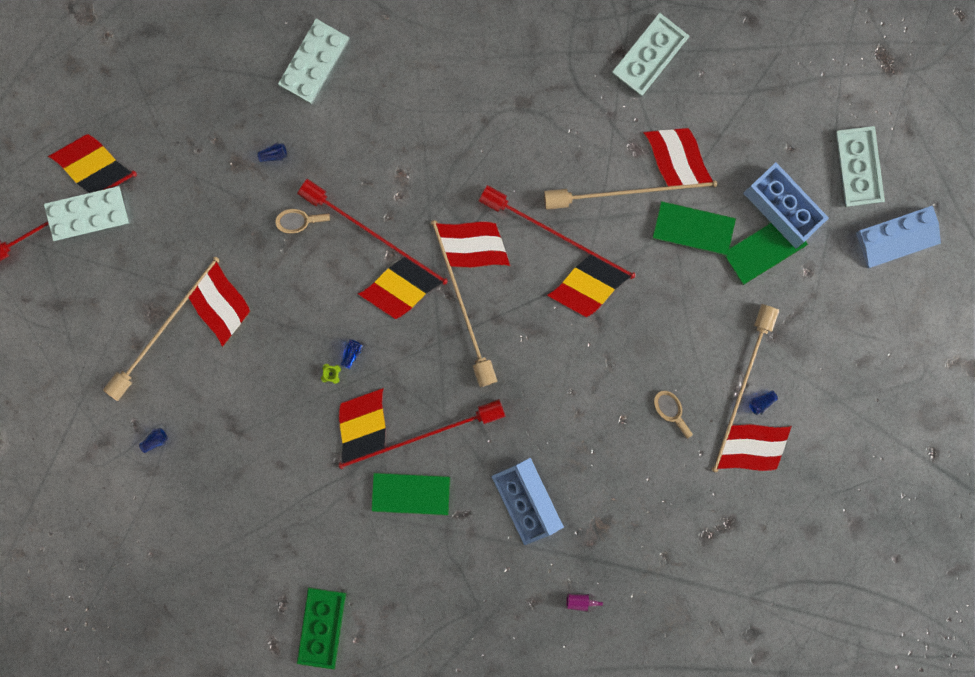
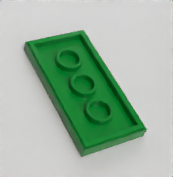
M661 201L653 239L728 256L736 218Z
M770 223L731 247L728 256H725L742 285L809 244L805 241L795 248Z
M374 473L372 512L448 515L450 477Z
M308 587L297 664L335 670L346 600L345 592Z

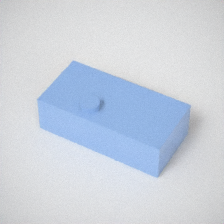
M777 163L773 164L743 193L795 248L804 243L829 219Z

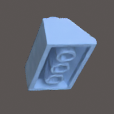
M933 206L856 232L868 268L941 244L939 222Z
M531 458L491 476L524 546L550 536L564 528Z

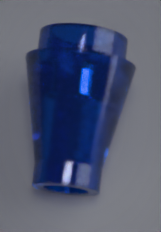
M277 142L262 151H258V158L260 162L283 161L284 158H287V150L284 143L279 144Z
M349 339L345 343L340 365L351 369L353 363L363 351V344Z
M771 390L768 393L751 398L748 404L755 415H762L778 400V396Z
M154 428L139 443V447L143 453H147L150 450L165 445L168 436L162 428Z

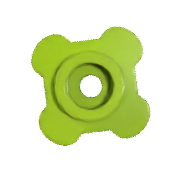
M324 364L322 367V382L339 383L341 367L339 365L330 366L329 364Z

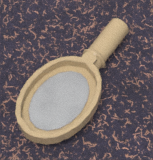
M289 209L281 212L275 222L277 228L284 233H298L307 228L309 223L330 221V214H312L308 216L302 210Z
M669 391L658 392L654 399V405L659 415L667 421H675L676 426L680 428L687 439L693 435L681 418L682 406L679 399Z

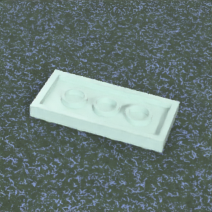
M659 13L612 74L642 97L690 36Z
M315 19L278 85L312 104L349 41V37Z
M875 126L836 131L845 207L885 202Z
M120 186L44 204L53 241L129 223Z

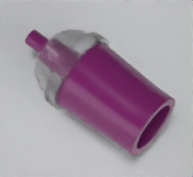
M591 593L567 594L566 609L590 613L595 611L598 606H603V602H598L597 597L591 595Z

